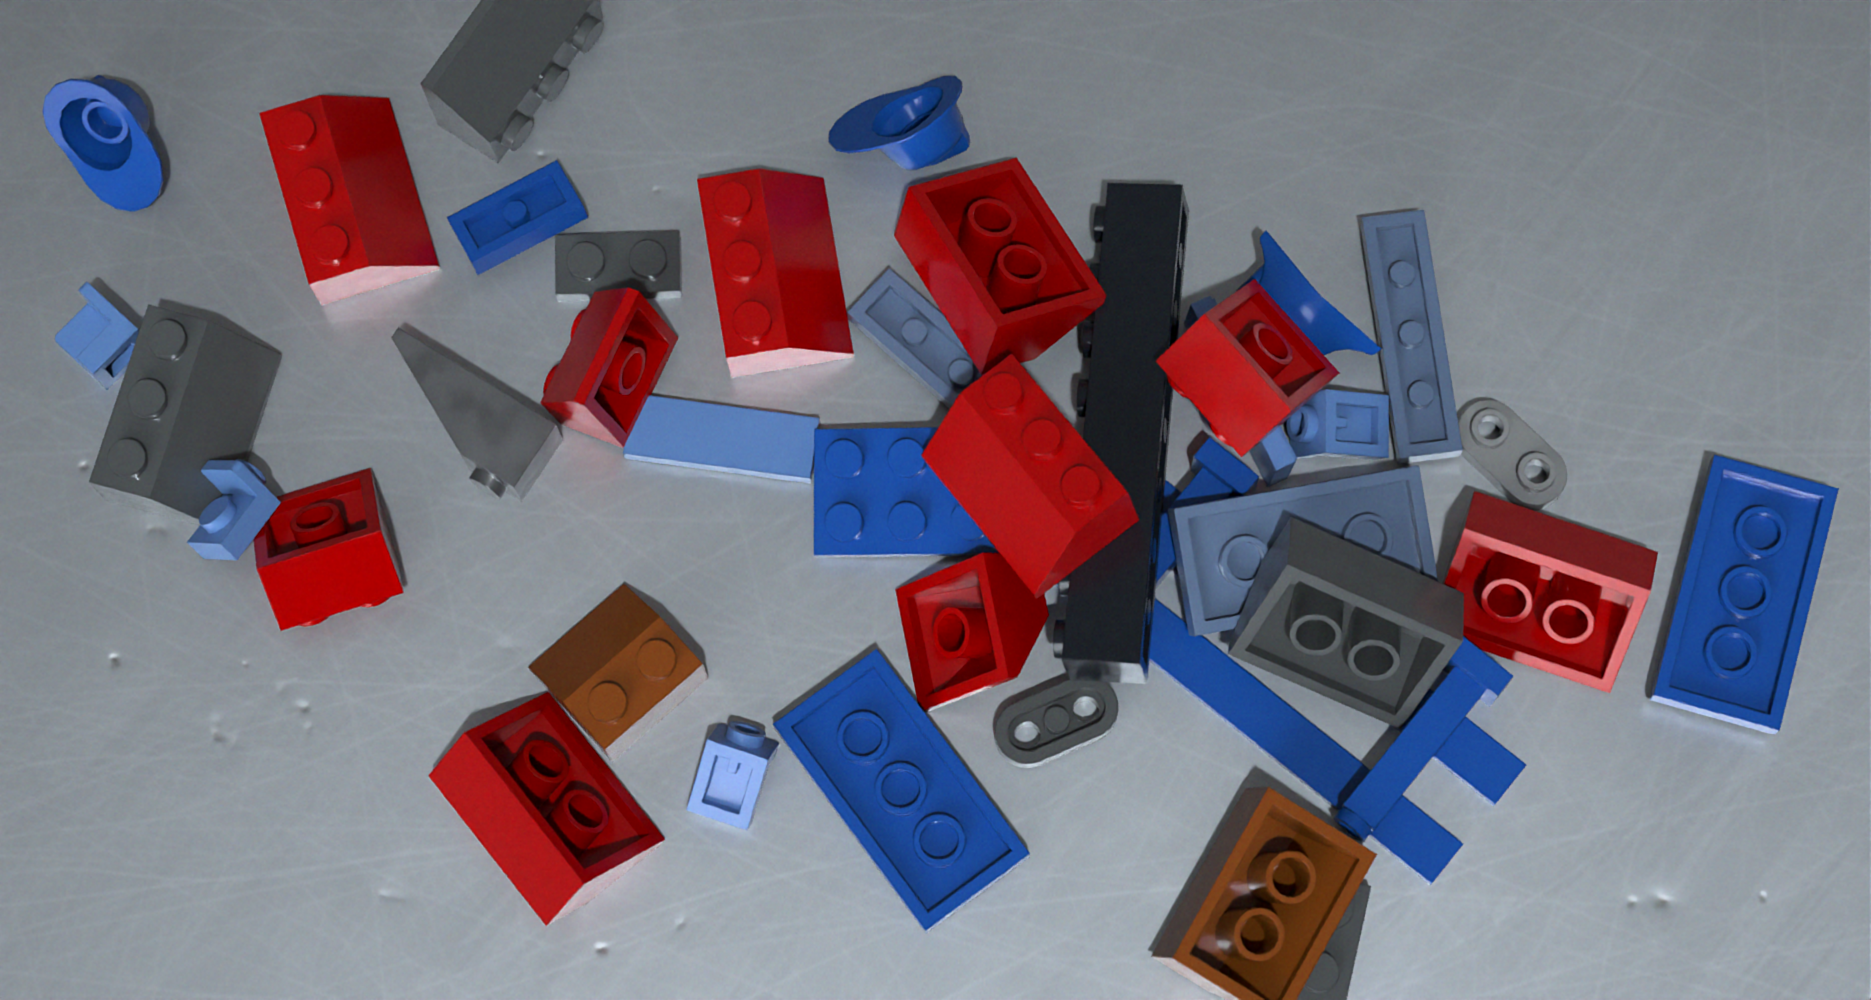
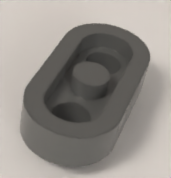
M1069 679L1013 703L1001 713L995 727L997 749L1010 764L1020 768H1034L1096 742L1109 734L1116 723L1118 715L1116 693L1107 682ZM1082 701L1092 702L1097 707L1098 715L1091 721H1081L1073 712L1076 704ZM1030 726L1036 729L1040 736L1039 741L1031 747H1024L1018 744L1015 740V733L1021 727Z

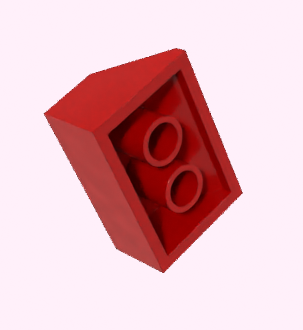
M317 95L259 113L308 284L321 306L441 270L393 107L388 97Z
M1017 157L908 187L894 237L981 375L987 373L1011 353L1019 363L1036 359L1104 304L1107 297L1105 291Z
M753 169L697 179L726 360L731 378L854 358L824 178L766 169Z
M1012 353L960 392L921 455L926 464L1036 599L1139 521L1127 490Z
M1474 491L1442 584L1464 593L1463 636L1480 650L1610 693L1650 595L1658 552Z
M549 692L465 731L428 775L546 926L590 902L658 848L665 840Z

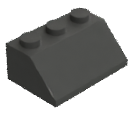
M481 0L421 82L422 89L437 124L497 163L500 162L508 149L516 151L527 139L533 126L531 117L544 100L547 102L554 100L564 87L568 78V71L566 69L579 51L582 53L588 52L598 40L603 29V22L601 21L603 15L599 1Z
M148 304L89 483L107 501L200 525L199 517L203 510L212 501L223 495L204 476L201 469L208 460L241 459L248 462L280 365L281 354L209 320Z
M1291 517L1261 562L1230 641L1228 654L1401 729L1463 642L1464 593Z

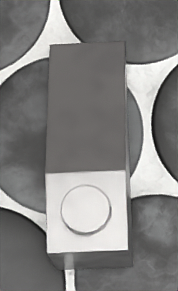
M398 327L391 338L469 470L473 472L469 480L496 499L500 500L506 492L522 502L563 441L557 425Z

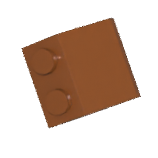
M625 584L619 587L528 667L612 763L708 679L703 663L667 623Z

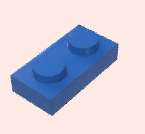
M556 160L450 215L447 219L477 275H480L587 219L588 215L559 162Z

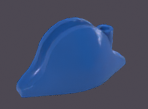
M1267 230L1260 236L1264 264L1236 291L1253 279H1256L1323 355L1341 350H1352L1375 355L1382 349L1315 290Z

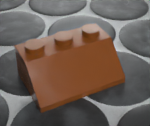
M1270 787L1245 788L1151 957L1203 989L1225 1000H1297L1377 854Z

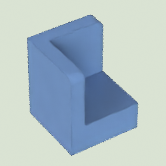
M86 281L78 291L87 301V304L55 335V341L108 390L126 372L139 329Z

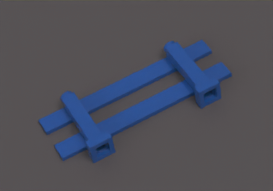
M1210 437L1193 456L1191 472L1196 476L1182 492L1165 480L1156 589L1177 565L1168 514L1169 508L1248 495L1256 491L1259 475ZM1155 599L1149 661L1338 812L1334 816V820L1347 833L1361 842H1364L1369 836L1429 885L1434 882L1463 845L1461 841L1403 796L1404 792L1432 758L1435 759L1493 806L1526 767L1524 762L1466 717L1479 699L1491 707L1507 687L1513 675L1464 636L1462 644L1443 669L1448 674L1435 692L1429 688L1401 729L1394 727L1401 734L1370 770L1202 635L1189 636L1187 623Z

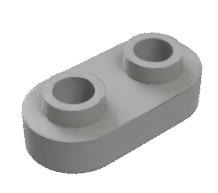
M1483 400L1470 405L1463 412L1458 421L1463 449L1461 455L1511 503L1536 511L1549 507L1559 498L1567 482V468L1564 460L1558 452L1511 408L1498 401ZM1486 421L1493 422L1500 429V437L1493 440L1484 438L1478 430V425ZM1529 465L1542 467L1546 473V481L1542 483L1531 482L1525 475V468Z

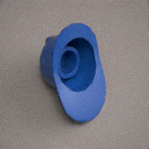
M97 75L91 80L69 79L57 83L45 96L42 110L45 125L84 182L100 200L116 209L134 212L149 207L160 195L164 177L162 161L153 142L147 135L150 118L147 106L141 96L129 85L115 79H106L102 75Z
M942 76L917 87L883 94L866 100L848 110L835 122L829 131V144L836 151L849 154L880 149L905 170H918L936 165L966 151L970 145V135L956 103L962 93V81L956 76Z

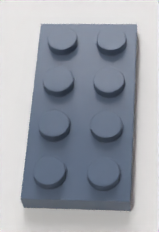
M1419 465L1168 509L1189 636L1205 635L1236 628L1261 562L1291 517L1438 582Z

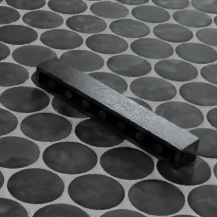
M1108 183L1106 205L1096 206L1094 240L1095 243H1102L1100 263H1091L1089 269L1105 291L1107 297L1104 304L1095 310L1094 321L1084 322L1082 335L1083 357L1091 360L1089 379H1079L1077 414L1078 417H1085L1083 439L1127 490L1139 521L1059 581L1060 596L1068 598L1066 619H1056L1053 654L1055 658H1062L1070 680L1147 684L1173 400V388L1167 379V374L1156 363V360L1178 340L1189 208L1183 185Z

